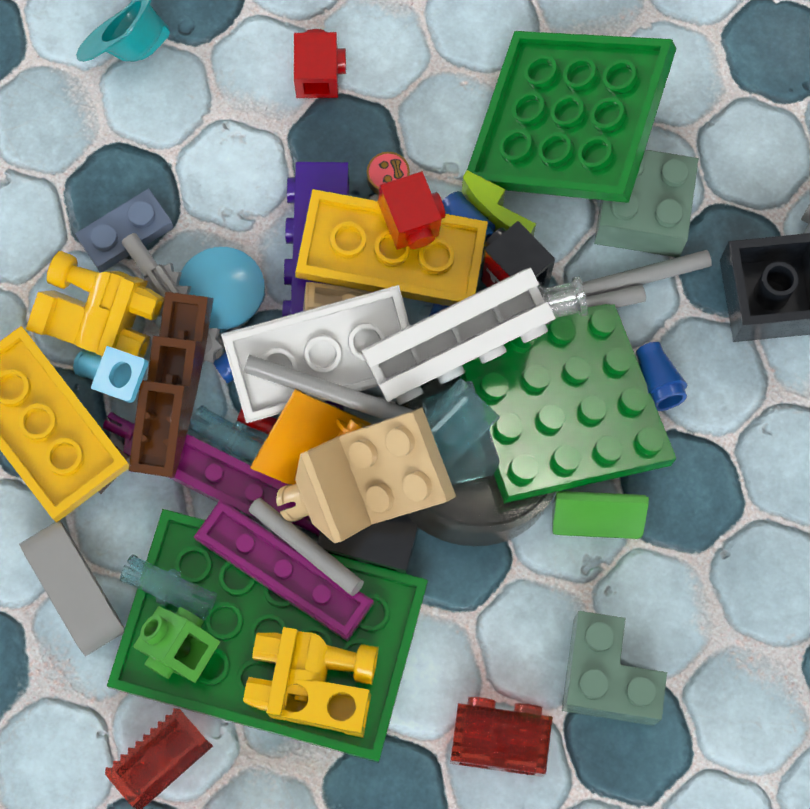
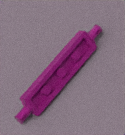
M110 412L107 416L109 421L105 419L103 429L125 439L123 452L130 458L135 423L116 415L114 412ZM187 434L175 478L170 479L216 502H219L221 499L263 526L265 525L249 512L251 504L256 499L262 498L279 513L282 510L296 506L295 502L286 503L281 506H277L276 503L278 490L289 484L250 468L251 465ZM309 516L291 522L316 534L318 537L320 535V530L312 524Z

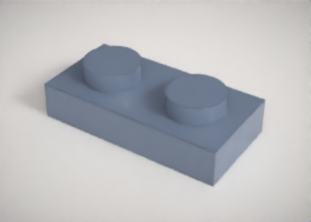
M148 188L81 229L75 235L101 273L130 256L122 244V240L128 235L136 233L146 246L174 227L172 221Z

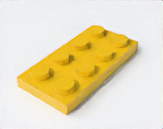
M312 189L295 278L370 292L399 285L402 298L451 306L476 294L488 221L445 214V218L441 221L439 236L435 237L432 243L419 249H410L407 246L396 250L378 201Z
M22 326L0 341V450L50 517L57 523L129 469V464Z

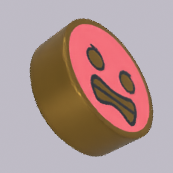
M394 152L377 154L370 160L367 166L368 185L377 195H379L381 184L410 175L407 161L401 155Z

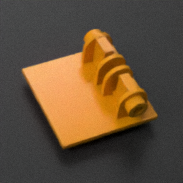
M295 389L250 468L286 484H297L295 478L301 453L342 434L372 424Z

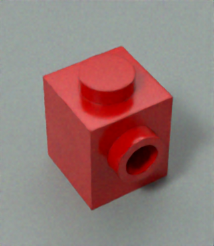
M310 29L304 33H294V85L296 98H338V74H346V48H338L337 32Z
M423 171L381 184L379 187L378 204L396 250L407 246L410 249H419L429 245L435 240V237L439 236L441 221L446 216L440 195L437 192L431 193Z

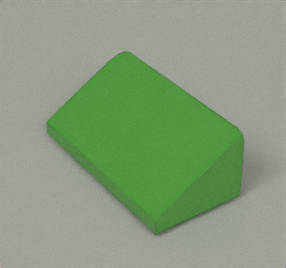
M558 491L553 500L552 532L555 535L639 539L644 533L649 497L635 494Z

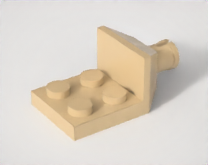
M419 408L342 434L301 453L295 478L297 484L281 487L277 492L276 503L277 506H281L286 503L295 502L296 506L280 511L281 516L285 520L295 522L309 516L316 528L333 543H338L372 524L448 502L455 498L456 494L424 410Z

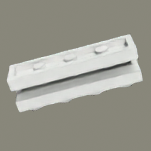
M524 269L362 349L361 351L386 401L388 402L396 398L399 405L406 403L424 393L421 385L435 378H438L440 384L446 383L465 373L463 364L479 357L482 364L507 352L504 346L505 343L519 336L523 343H526L548 332L545 324L556 318L548 302H544L537 287L539 283L532 269Z

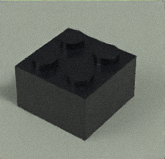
M810 233L729 241L720 258V266L733 342L810 335Z

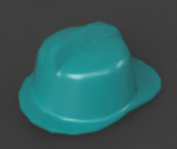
M132 0L123 10L97 27L78 48L76 57L78 61L86 62L107 52L122 61L135 62L143 60L152 55L170 35V29L150 5L151 0Z

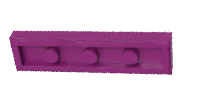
M221 499L194 536L197 542L347 642L374 604V600L360 591L354 596L348 594L289 544Z

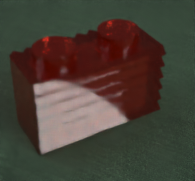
M468 697L467 704L458 703L450 764L544 777L546 775L553 717L542 715L543 707L515 703L514 711L496 709L495 700L482 697Z
M173 708L172 715H165V722L158 721V728H151L150 735L143 734V741H136L135 748H128V754H121L120 761H113L112 768L106 767L105 775L133 808L143 809L210 750L213 745L181 709Z

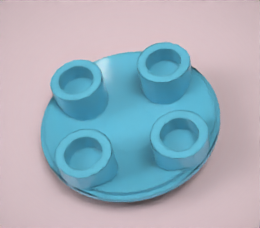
M230 247L206 249L193 256L181 271L179 285L191 286L189 295L214 298L209 328H218L220 333H224L228 329L238 327L254 316L264 301L265 284L263 274L257 263L249 255L238 249Z

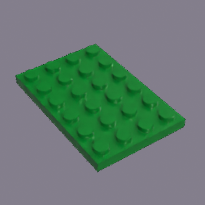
M162 509L107 687L379 763L428 580L331 554L364 581L359 591L374 600V604L347 642L197 542L194 536L205 520ZM158 606L175 614L179 607L188 610L204 621L200 627L201 629L220 641L196 683L174 672L169 679L164 678L146 667L144 664L148 656L133 647L140 636L142 626L154 614ZM283 627L302 632H312L319 635L326 642V645L356 653L360 645L378 647V658L372 685L356 682L353 677L354 672L328 670L325 681L368 689L370 691L371 700L364 738L316 726L270 718L266 711L245 704L243 697L248 677L272 681L276 665L256 661L252 658L256 634H282Z

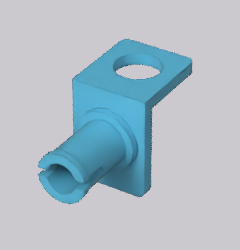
M106 346L103 356L85 349L81 350L74 359L73 369L76 375L93 380L91 389L132 403L136 399L148 367V360Z

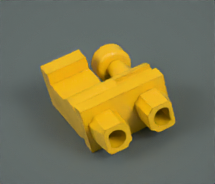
M58 251L49 265L46 277L47 283L61 289H65L70 284H73L89 292L87 301L83 302L55 290L40 291L37 293L25 330L40 335L52 336L82 349L95 352L100 356H103L106 346L144 358L150 343V336L135 331L132 327L137 315L149 320H156L160 314L164 297L146 288L148 283L146 280L132 277L119 271L99 273L78 267L75 256Z
M283 627L282 634H256L252 658L256 661L276 665L272 681L248 677L243 697L245 704L266 711L270 718L316 726L364 738L371 700L370 691L368 689L325 681L328 670L354 672L353 677L356 682L372 685L378 658V647L360 645L356 653L326 645V642L319 635L312 632H302Z

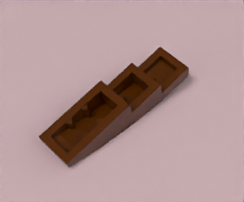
M165 292L159 336L153 335L147 380H142L139 388L129 471L175 478L197 395L214 298Z

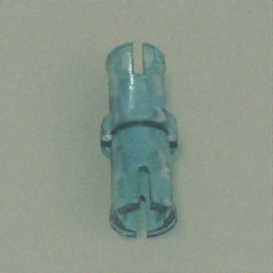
M201 405L195 414L200 419L210 423V425L207 426L192 417L188 430L221 446V451L231 456L236 454L252 464L265 440L247 431V425L240 421L234 424L207 409L206 406Z
M134 554L129 557L127 563L130 564V567L124 565L120 575V582L127 583L155 596L156 602L163 606L170 603L178 608L182 607L202 620H206L210 614L207 609L212 610L215 604L216 592H211L181 578V572L173 568L166 571L138 558Z

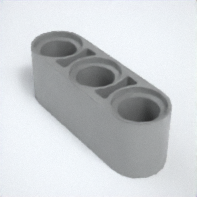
M61 521L51 524L19 543L26 559L84 656L91 654L123 634L125 628Z

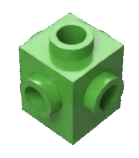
M158 606L154 614L142 626L140 636L133 647L148 656L144 665L164 678L169 679L174 672L196 683L220 641L201 629L200 627L204 621L188 610L179 607L175 614Z

